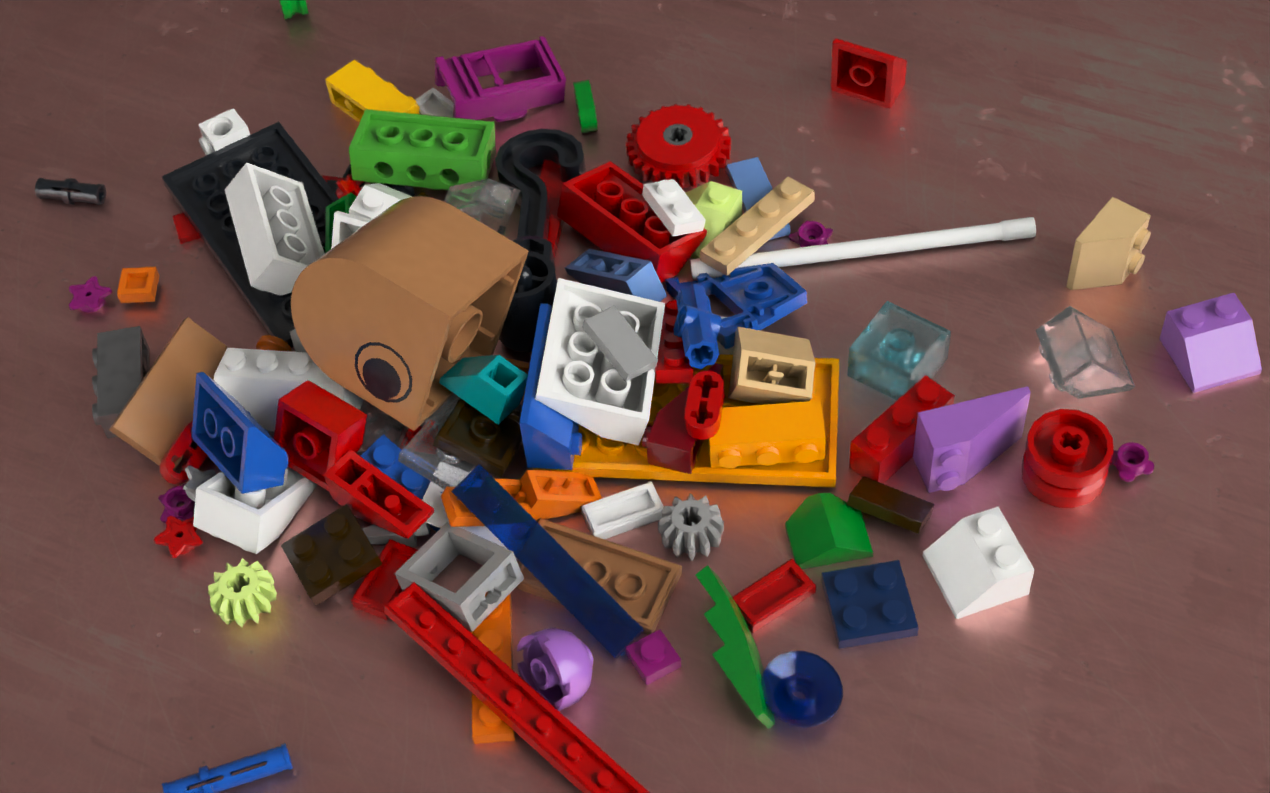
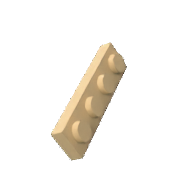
M787 177L700 250V261L728 276L814 202L815 190Z

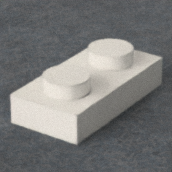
M675 179L644 184L642 196L672 236L704 230L705 218Z

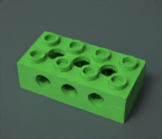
M365 109L349 146L352 180L483 194L496 156L495 122Z

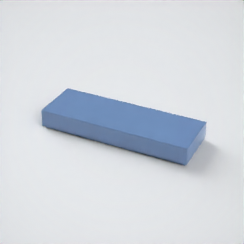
M758 157L726 165V173L733 188L742 191V209L744 213L773 189ZM789 223L769 240L788 236L790 234Z

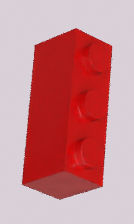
M925 375L851 441L849 468L861 477L865 476L884 484L913 457L918 412L954 404L955 395Z

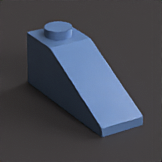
M588 249L565 267L567 274L582 284L659 302L667 297L652 262L648 260Z

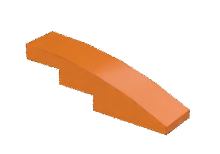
M526 470L521 479L486 478L481 488L446 486L441 495L451 527L494 526L537 521L540 518L561 517L581 512L582 505L602 499L594 477L578 472Z

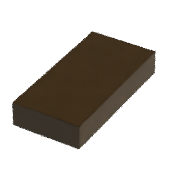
M865 476L862 477L849 494L847 503L852 508L918 534L932 515L934 504Z

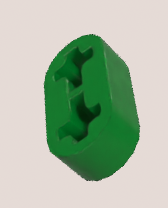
M590 81L573 82L581 133L598 131Z

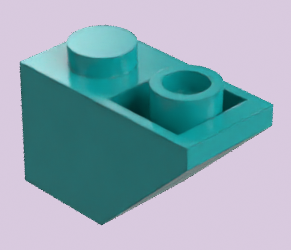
M500 355L464 357L440 378L439 383L499 425L521 403L528 374Z

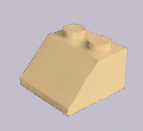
M1112 197L1076 239L1066 287L1071 290L1119 285L1124 282L1130 273L1136 274L1145 259V255L1141 254L1151 235V232L1147 230L1151 215Z

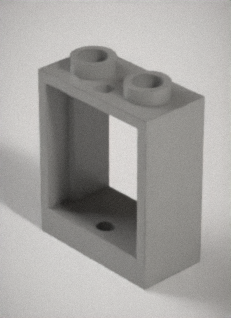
M449 522L444 524L394 573L402 590L415 582L470 632H473L524 580L513 551L460 527H451ZM459 554L483 565L456 593L432 582Z

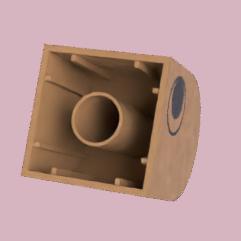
M423 196L405 198L390 206L308 265L300 273L295 281L291 295V313L296 333L310 358L328 377L414 431L454 395L453 392L439 383L440 378L464 357L494 354L529 251L444 201Z

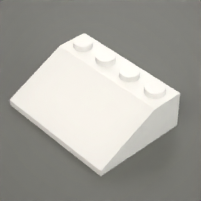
M558 278L535 400L603 438L639 446L649 421L656 367L625 382L582 327L585 319L615 305L655 357L658 358L665 303Z

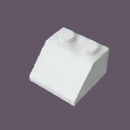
M999 507L962 518L923 551L922 556L956 619L1029 595L1034 567Z

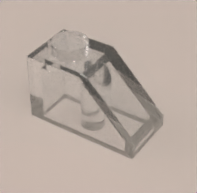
M487 178L450 186L444 202L456 207L504 236L520 190Z

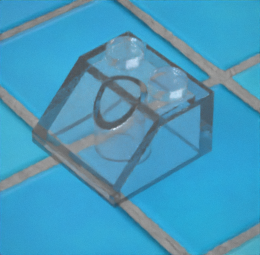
M1071 306L1036 329L1041 344L1039 345V351L1048 362L1051 371L1049 378L1057 390L1065 391L1081 399L1130 391L1135 387L1113 330Z

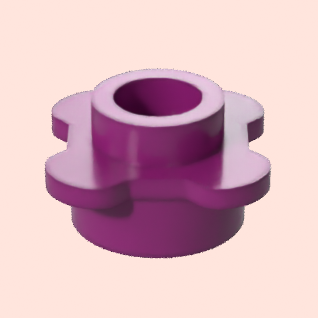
M1129 442L1120 446L1118 451L1114 450L1111 464L1115 465L1118 469L1121 480L1131 482L1136 476L1141 474L1150 475L1154 471V463L1148 460V451L1142 445Z

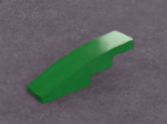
M707 565L696 574V577L716 605L704 613V616L725 644L712 655L756 718L769 729L775 724L769 685L756 643L734 599L722 580Z

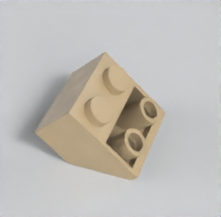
M737 327L728 399L762 405L810 401L815 372V359L810 340Z

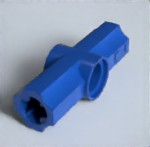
M693 283L689 287L681 288L676 297L678 315L674 324V335L682 338L684 353L689 359V365L702 370L705 366L714 365L720 355L717 336L720 330L721 317L712 313L710 300L705 293V288Z

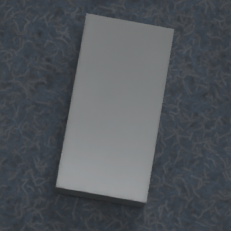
M615 305L584 320L582 328L625 382L656 367L658 359Z

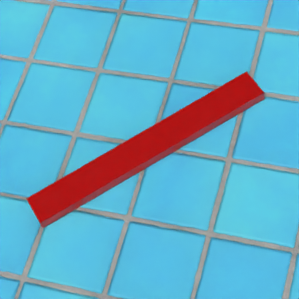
M415 582L384 606V613L582 793H650Z

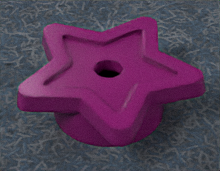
M806 221L799 227L798 232L789 234V239L800 245V247L828 244L827 239L832 235L833 229L825 228L816 221Z
M92 276L83 285L69 286V291L74 297L69 304V309H80L87 313L96 312L103 307L105 297L112 294V290L109 287L100 286L96 276Z
M186 483L182 486H175L158 497L165 507L160 517L163 523H167L168 516H173L181 521L194 517L195 502L187 496L183 489ZM179 503H184L183 506L178 507Z

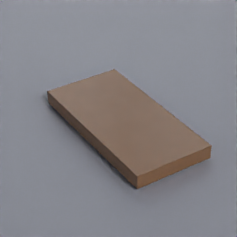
M185 318L109 431L157 465H160L162 458L181 430L193 421L196 373L204 372L214 380V374L226 349L229 347L190 318ZM183 456L180 457V458L174 463V464H175V468L177 467V465L179 464V462L181 461V459L183 458Z
M540 518L517 560L524 580L515 589L649 635L655 631L680 579L682 565Z

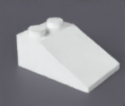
M287 467L282 486L242 494L221 471L196 488L193 526L209 533L213 537L221 538L237 545L245 551L258 554L280 537L317 487V484Z

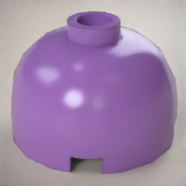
M559 628L544 629L521 638L517 646V652L523 650L524 661L517 663L520 677L558 711L580 701L591 685L593 656L590 649L572 632Z

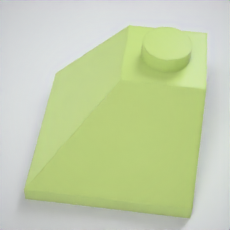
M710 181L685 193L705 218L704 228L707 230L706 237L690 258H700V250L742 216L741 190Z

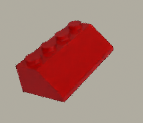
M611 161L562 183L557 216L604 252L651 261L661 283L665 282L666 279L675 277L707 235V230L704 228L700 232L672 236L642 196L644 185Z

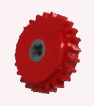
M678 104L668 107L661 106V109L656 111L650 110L646 118L640 116L639 125L632 124V133H627L626 153L628 164L633 166L635 175L642 173V180L644 182L648 180L659 182L661 180L675 179L682 190L684 187L690 186L696 188L699 183H708L711 175L718 177L719 168L725 169L726 160H730L731 136H729L728 127H723L722 119L714 120V113L704 112L703 107L695 108L691 107L690 104L686 106Z

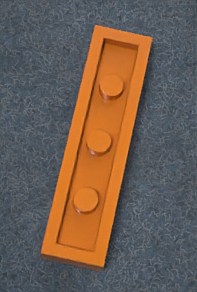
M509 594L471 633L513 670L511 595ZM472 693V738L474 744L515 741V731Z

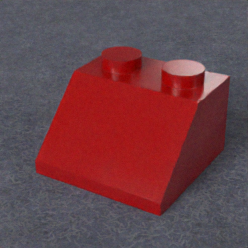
M835 38L832 45L831 91L890 109L905 85L907 60Z
M307 380L278 399L274 440L286 450L289 468L329 491L324 474L350 449L355 453L358 452L363 444L367 414Z

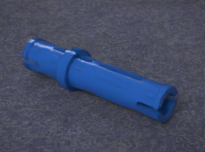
M284 743L279 747L246 756L210 769L207 765L198 768V773L168 783H162L163 793H218L287 769H293L287 746ZM267 762L264 766L232 776L235 772ZM223 776H224V778L221 779V780H218V781H215V782H212V783H208V784L202 785V786H200V787H197V788H194V789L189 790V788L192 787V786H195V785H198V784H201V783H205V782L211 781V780H213V779H217V778H220V777H223Z

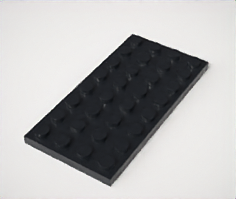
M277 122L162 176L167 190L271 336L281 338L293 348L289 331L295 329L291 313L292 292L280 296L251 287L225 194L226 187L246 162L303 183L325 254V207L339 198L280 122Z

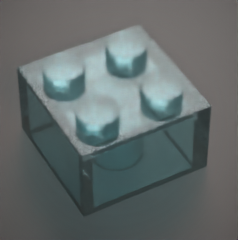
M886 301L849 348L847 376L898 400L925 375L931 379L934 378L948 359L951 331Z

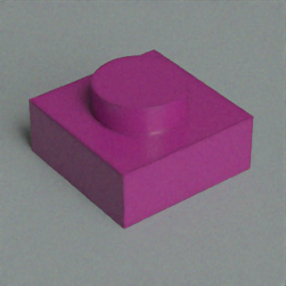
M661 629L626 647L627 657L646 685L681 667V658Z

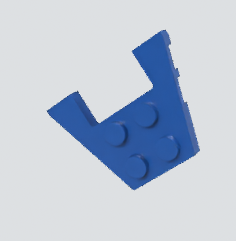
M774 263L736 268L730 273V276L722 275L721 277L712 278L707 273H702L696 277V281L679 283L678 277L665 280L667 292L675 300L681 288L689 287L694 283L703 286L707 296L715 295L735 314L721 319L717 341L725 349L734 346L737 327L761 331L807 304L806 290Z

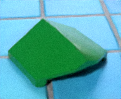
M817 493L807 497L785 522V529L794 561L801 569H808L873 557V550L861 511L848 506V502L831 493Z

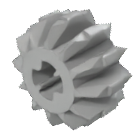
M691 492L685 501L675 496L672 501L673 506L663 507L662 518L658 522V531L662 536V544L665 549L673 548L676 558L684 552L688 553L691 561L698 552L708 557L710 547H719L721 535L724 531V520L720 517L718 504L709 505L707 496L697 501Z

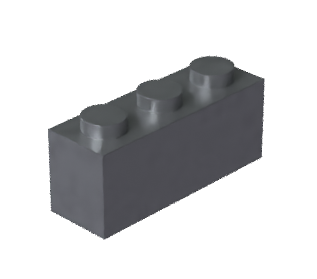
M140 326L97 333V348L92 350L93 362L97 369V375L92 377V385L97 397V403L92 405V414L95 424L102 426L107 438L118 437L109 429L150 370L149 346Z

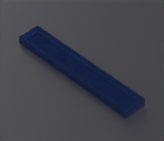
M480 464L452 490L453 494L509 550L513 551L515 557L616 659L626 650L627 646L631 645L641 635L644 629Z

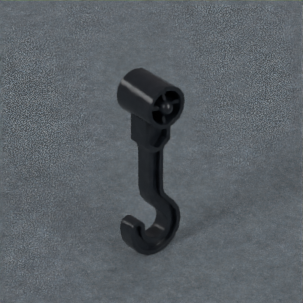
M537 129L525 131L505 142L499 148L495 157L500 189L521 206L518 236L513 242L529 251L499 336V340L504 346L514 351L532 352L540 303L553 306L557 284L552 243L548 241L550 208L546 185L535 173L528 169L536 165H542L544 160H551L560 167L561 180L563 182L586 173L581 143L573 135L561 130Z

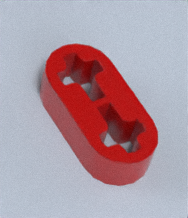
M708 370L696 373L689 384L685 407V426L687 433L699 440L713 437L720 428L725 397L724 381L721 375L714 371ZM705 387H712L709 391V397L704 398L702 391L705 390ZM701 412H707V419H705L704 424L697 423L700 420Z
M193 421L181 430L159 465L162 477L173 485L187 482L189 478L185 468L192 466L199 469L207 457V454L199 445L194 449L189 446L193 440L191 437ZM185 456L187 459L182 465L183 470L178 474L173 470L175 468L174 463L180 457Z

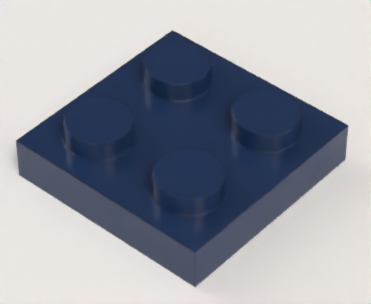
M899 560L822 573L821 582L839 649L918 636L919 627Z

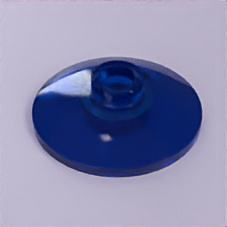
M806 651L782 653L769 662L762 675L761 682L766 706L777 718L797 727L819 726L829 721L837 713L843 698L841 679L834 667L816 654ZM793 692H801L806 699L796 697Z

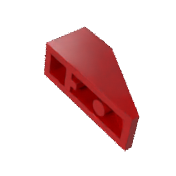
M351 449L324 474L331 498L341 506L347 504L353 514L359 519L407 539L434 513V508Z

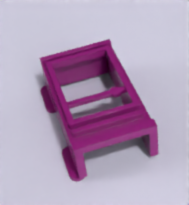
M544 36L539 37V41L537 39L462 54L459 57L453 56L449 59H444L443 56L435 58V85L438 87L447 86L454 101L453 118L479 120L493 117L495 121L503 122L525 117L527 109L564 102L566 77ZM540 67L545 77L504 85V80L499 77L498 73L511 70L518 72ZM492 75L496 87L482 89L477 77Z

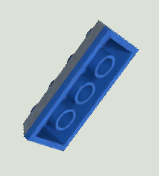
M540 303L519 422L527 468L572 470L574 456H580L582 451V433H578L579 424L535 400L552 311L551 305Z

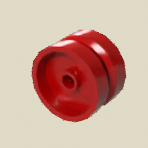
M1058 409L1047 412L1034 421L1027 435L1026 450L1022 460V479L1028 491L1041 502L1057 508H1076L1087 505L1097 498L1106 483L1108 468L1114 453L1113 438L1106 425L1093 415L1074 409Z

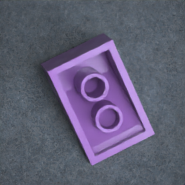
M1028 386L918 412L913 459L928 493L939 490L950 491L959 485L965 484L1022 438L1031 394Z

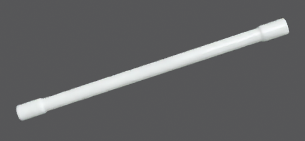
M1033 217L1003 220L992 224L753 253L737 268L774 263L778 267H787L996 240L1010 241L1034 238L1036 236V223ZM700 258L690 259L692 280H696V277L702 273H707L712 278L724 275L700 261Z

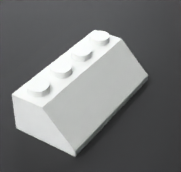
M246 162L226 187L225 194L251 287L260 291H267L280 296L292 292L295 281L300 273L308 265L324 255L303 183Z
M227 348L214 374V381L249 411L251 416L268 431L269 435L275 434L278 399L307 380L359 410L364 401L328 377L306 352Z

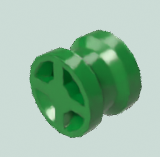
M279 0L285 20L291 19L294 14H309L306 0Z

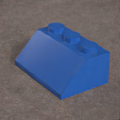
M204 372L196 373L191 438L242 494L282 486L284 484L285 469L288 467L286 450L269 435L268 431L232 395Z

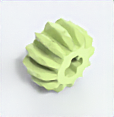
M242 558L239 565L235 567L226 562V571L224 573L214 572L213 579L215 583L208 585L210 606L213 612L220 615L222 621L227 625L235 620L237 625L243 628L247 619H252L258 623V614L271 613L270 602L277 600V592L274 587L275 582L272 574L268 570H264L258 561L249 565Z

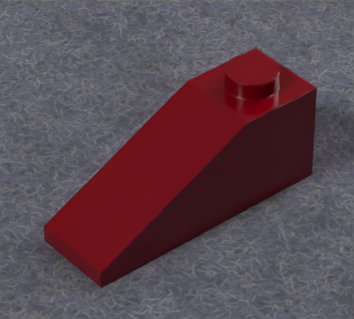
M715 363L708 370L721 375L724 381L723 364ZM689 386L658 411L652 426L647 425L643 434L642 447L647 448L648 464L688 474L692 473L704 440L695 439L686 431L685 407ZM705 387V390L702 391L704 398L709 397V391L712 387ZM701 412L700 420L697 423L704 424L705 419H707V412Z

